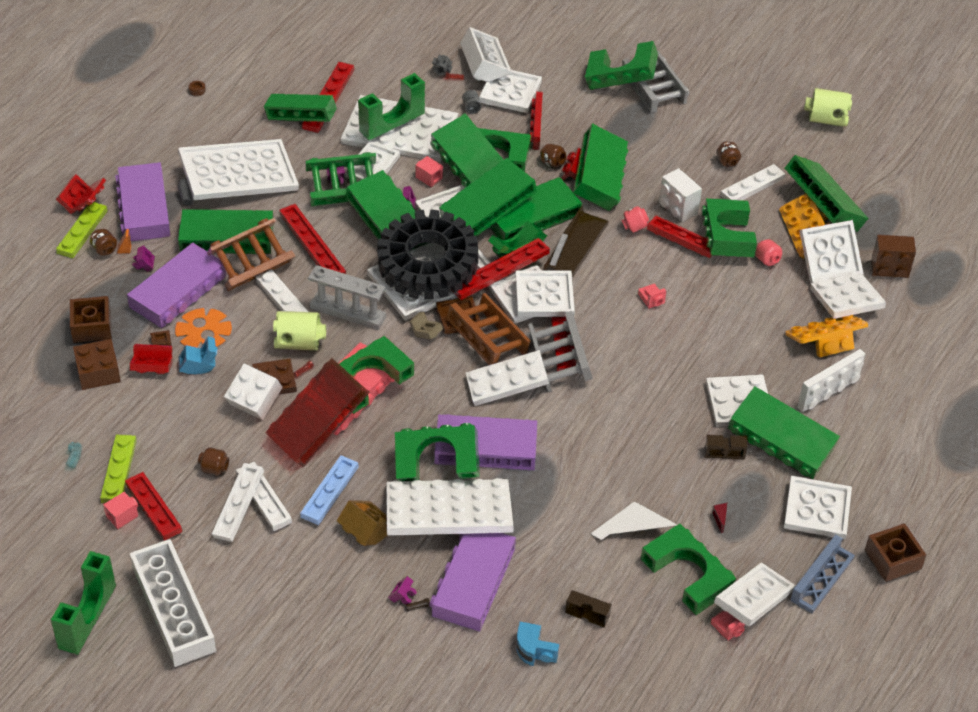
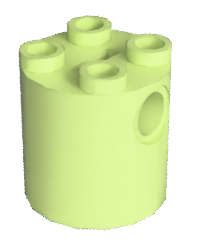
M815 88L812 98L806 97L804 111H810L809 122L842 127L847 126L849 119L848 110H851L852 95L846 92Z
M277 311L276 320L273 323V331L277 332V337L274 338V348L318 350L320 339H326V324L320 322L319 313Z

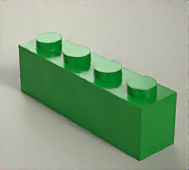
M271 94L264 105L268 120L330 122L337 110L333 95Z

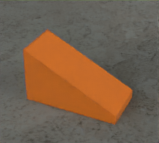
M126 229L117 247V253H131L129 229Z

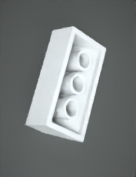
M469 27L460 44L473 77L478 81L489 82L510 74L511 69L498 38Z

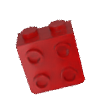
M75 174L55 200L70 214L77 210L80 212L86 205L90 206L96 200L95 195L104 189L105 186L103 184L106 179L103 177L88 186Z

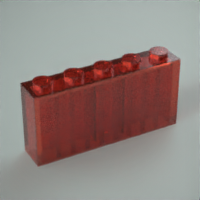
M331 358L323 365L319 373L309 381V384L303 391L297 394L295 400L283 410L280 417L270 425L265 433L296 463L304 467L370 391L337 361Z

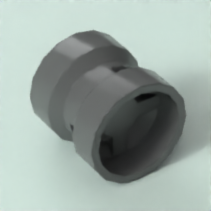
M468 90L462 95V101L467 113L475 114L481 110L482 105L476 91Z

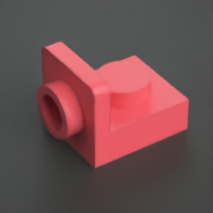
M654 283L638 289V295L649 309L665 303L666 290L664 288L659 290Z
M724 610L711 619L710 624L727 641L734 636H740L745 630L744 623Z

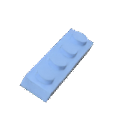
M340 455L301 511V518L319 525L359 468L358 462Z

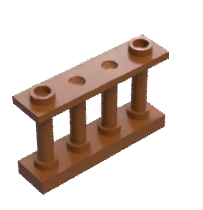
M266 218L260 221L258 226L223 242L219 240L210 245V249L207 252L208 256L216 253L229 276L225 284L227 291L256 279V276L271 269H277L294 259V252L292 250L288 252L283 251L270 228L276 222L275 218L271 220ZM261 231L265 232L276 252V258L271 260L267 258L255 234ZM246 238L249 239L261 261L259 266H251L239 244L240 241ZM231 245L245 268L244 273L240 275L235 273L223 249Z
M486 293L482 294L479 305L463 310L457 303L450 304L446 319L488 365L498 363L501 353L515 348L522 355L527 353L530 344L528 337ZM483 312L487 318L474 322L469 316ZM494 324L499 330L485 334L480 328ZM505 336L510 342L497 347L491 340Z

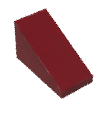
M727 503L714 505L712 515L721 533L724 532Z

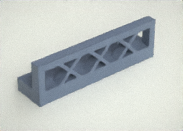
M838 535L832 538L793 589L791 602L811 614L814 613L855 557L854 554L841 547L843 538ZM838 553L847 558L845 562H836L835 556ZM834 568L836 574L826 576L824 570ZM824 582L825 589L815 590L814 583ZM805 596H813L815 602L813 605H810L802 599Z

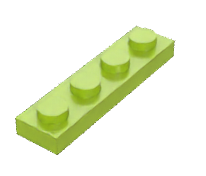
M95 202L87 206L57 246V254L74 258L107 213V206Z
M116 434L100 497L101 503H106L122 492H125V480L128 479L137 442L136 436Z

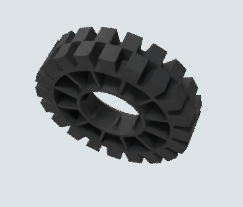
M430 209L429 217H425L424 210L415 211V219L409 213L400 216L401 222L394 219L389 223V229L384 228L382 231L381 239L379 238L377 243L379 272L382 278L385 277V283L390 288L395 286V291L402 295L408 290L409 297L418 299L420 293L424 292V300L434 299V291H437L440 298L449 296V288L454 293L462 290V283L468 285L472 280V275H475L479 264L477 236H474V230L470 225L466 226L465 220L460 217L454 220V214L445 211L440 218L439 210ZM427 242L439 244L447 251L441 258L433 261H421L415 259L409 253L416 245Z

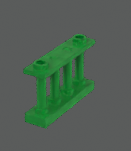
M365 152L359 155L305 160L306 172L312 171L315 189L314 192H310L311 206L349 202L346 199L347 188H339L336 167H347L350 185L356 183L354 166L364 165L366 177L373 175L371 164H376V153ZM329 168L332 190L324 191L321 188L319 170Z

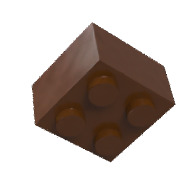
M877 234L871 257L872 276L909 278L916 255L914 237Z
M108 296L70 299V330L73 343L112 339L111 308Z
M112 339L73 347L82 390L121 382Z
M905 523L869 535L865 546V552L885 582L921 570L926 558V553Z

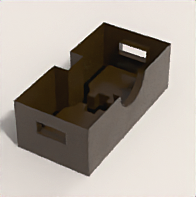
M707 435L705 458L745 460L747 436L723 438V435Z
M571 590L566 601L565 613L580 619L584 617L589 619L588 622L605 628L610 618L612 604Z

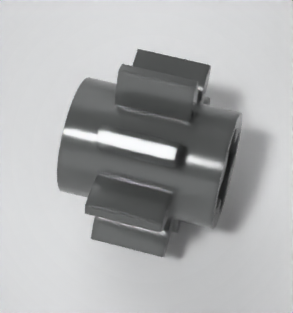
M439 55L438 58L433 59L432 69L436 74L445 76L447 72H451L453 61L446 55Z

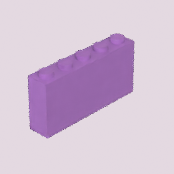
M161 162L118 167L119 175H115L116 184L120 185V187H117L118 198L121 197V199H118L119 210H123L119 212L120 221L124 222V224H121L122 235H124L126 229H129L131 241L171 237Z
M192 243L127 294L129 308L160 328H163L177 315L184 312L193 302H196L203 294L210 291L219 281H222L227 276L226 270L217 257L213 255L208 256L207 251Z
M438 414L437 428H440L442 425L455 427L460 426L462 423L475 425L478 431L479 467L535 470L536 420ZM436 442L435 464L456 465L455 448L448 443Z
M504 533L460 534L459 546L454 547L452 552L453 559L445 567L444 574L446 575L444 579L441 578L439 580L437 595H433L429 607L432 608V617L479 632L481 631L515 551L516 537Z

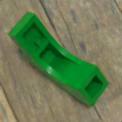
M527 221L514 237L508 240H501L492 235L488 241L493 245V252L501 258L538 238L544 241L548 235L536 225Z

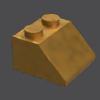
M348 500L336 520L342 525L341 528L345 532L353 534L356 537V541L364 546L376 545L388 536L387 514L371 501Z

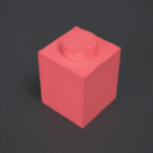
M426 156L416 164V178L428 186L432 187L443 179V165Z
M125 492L103 504L106 518L117 529L138 517V503Z

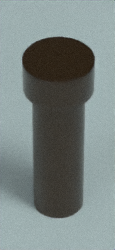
M429 598L406 604L407 611L424 606L428 607L430 605Z

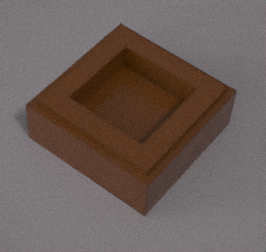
M169 330L150 333L152 345L172 346Z

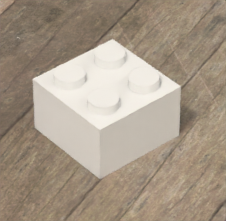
M678 168L662 177L659 203L682 223L698 214L702 188Z
M243 364L224 398L230 405L264 420L283 387L276 378Z

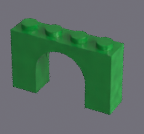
M654 41L638 43L635 57L628 64L617 68L610 67L611 61L606 49L590 52L585 74L589 89L654 79L658 57Z
M415 73L401 79L400 99L396 106L383 114V102L373 93L359 99V132L370 141L425 114V82Z
M478 128L494 148L507 152L509 155L508 159L525 172L531 145V134Z
M706 198L705 205L701 207V216H704L703 226H706L705 237H707V248H710L711 255L754 257L757 246L755 232L733 231L721 226L727 224L747 226L750 215L748 201Z
M385 336L374 340L367 347L358 350L351 357L344 359L341 363L323 373L324 387L353 414L369 405V392L354 378L358 372L368 368L380 369L386 372L399 385L414 376V362Z
M462 423L460 426L455 427L442 425L440 428L433 429L432 427H421L420 430L405 428L401 429L400 432H395L396 479L398 481L420 480V455L428 445L436 442L448 443L455 448L456 473L459 479L480 477L478 431L475 425Z
M680 523L642 547L640 560L653 573L676 560L691 561L702 569L704 576L684 589L682 602L695 615L713 605L716 596L736 582L734 574L727 570L720 560L713 556L706 549L705 545L699 542L692 535L691 531L685 529Z
M93 551L89 552L80 567L84 589L79 606L75 607L60 602L51 618L58 649L76 655L80 653L116 588L110 556Z

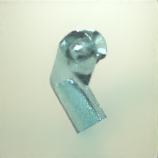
M71 442L68 445V450L71 453L66 465L71 468L76 467L81 457L82 444L79 442Z

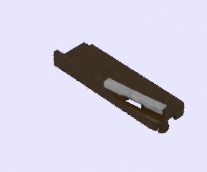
M581 206L563 232L556 249L545 263L543 271H571L573 278L608 226L609 221L585 213L583 206Z

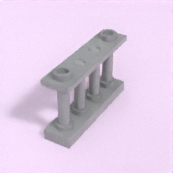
M657 51L656 63L658 71L654 73V79L664 77L666 81L654 85H649L645 81L629 83L650 113L657 112L659 102L677 97L683 104H687V97L689 96L688 88L684 86L659 51ZM629 58L622 61V66L630 62ZM671 87L673 92L658 96L654 94V91Z
M315 266L308 280L318 284V291L310 302V309L377 330L380 329L386 318V312L377 310V302L384 293L386 286L321 266ZM325 286L335 288V296L326 294ZM342 291L351 293L352 301L343 299ZM360 296L370 300V307L360 304Z
M572 311L565 313L567 320L563 321V324L535 332L533 324H528L530 332H527L530 343H534L535 350H540V353L567 345L575 346L572 352L543 360L545 370L546 367L572 359H579L580 362L574 367L548 374L549 384L546 385L548 392H552L551 381L577 373L579 375L583 374L585 381L593 379ZM563 331L571 332L567 338L539 346L537 339Z

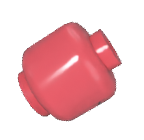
M639 206L625 211V219H622L625 229H630L633 233L646 228L649 221L645 209H641Z
M766 239L758 243L755 255L764 265L773 266L780 261L782 249L773 240Z

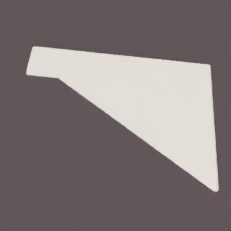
M633 502L591 534L602 540L609 534L676 526L677 524Z

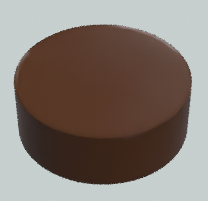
M193 81L188 86L189 93L193 96H201L206 92L205 83L202 81Z

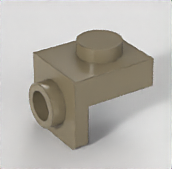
M419 312L410 320L415 337L431 340L443 330L441 323L428 321L424 312Z

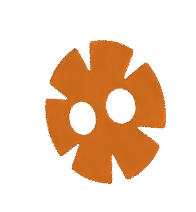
M204 308L189 311L182 316L188 323L177 322L175 333L177 337L188 335L180 340L183 345L197 348L200 342L203 345L205 341L201 337V333L205 330H211L214 332L213 338H215V346L217 347L226 341L218 334L229 336L232 325L231 321L220 322L227 317L223 312L211 308L207 316H205ZM196 318H203L206 320V324L203 327H195L193 321Z

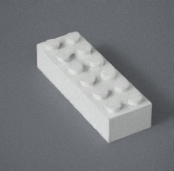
M171 539L130 553L132 568L174 667L216 652L213 633Z

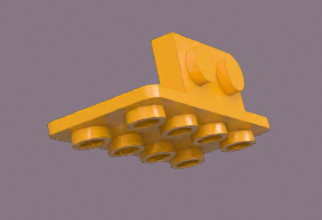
M806 193L781 206L779 209L796 250L802 259L805 256L799 230L830 224V222H826L828 220L827 216L820 211Z
M854 315L835 319L830 317L826 318L823 322H810L807 326L791 327V330H787L785 333L786 336L798 343L815 341L817 356L821 358L854 349L853 331L868 327V322Z

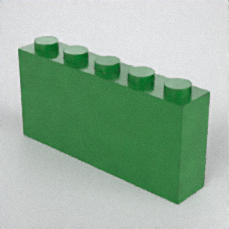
M466 113L431 133L430 144L432 148L440 153L443 162L448 163L452 173L461 179V183L465 188L504 160Z
M592 123L583 135L573 193L608 211L617 206L621 200L620 192L623 187L621 183L625 175L623 170L627 163L625 158L628 154V141Z
M794 155L784 169L833 224L853 220L854 230L858 232L869 219L819 163Z
M506 158L447 202H444L439 207L440 215L442 217L446 211L454 214V220L458 217L466 221V226L470 225L472 227L474 236H478L536 193V183L531 176Z
M384 170L347 186L346 199L377 239H381L382 231L384 228L389 229V223L394 219L401 222V215L409 213L415 219V210L411 202L406 200L401 189L395 186L392 178ZM421 243L419 245H416L415 247H413V249H416L427 243Z
M558 177L537 185L536 193L491 225L490 229L501 240H508L514 237L527 221L544 231L573 219L581 208L582 202L564 181Z
M182 209L178 238L179 250L181 252L194 243L208 252L212 243L219 240L223 242L258 226V223L266 218L268 220L273 219V210ZM261 231L255 234L264 253L271 254L272 245L265 232ZM248 238L239 242L245 254H256ZM232 245L223 249L225 254H236Z
M756 386L753 387L730 418L727 428L737 436H747V441L751 445L761 448L768 455L778 458L785 465L793 467L803 476L811 479L815 478L837 446L840 438L836 433Z

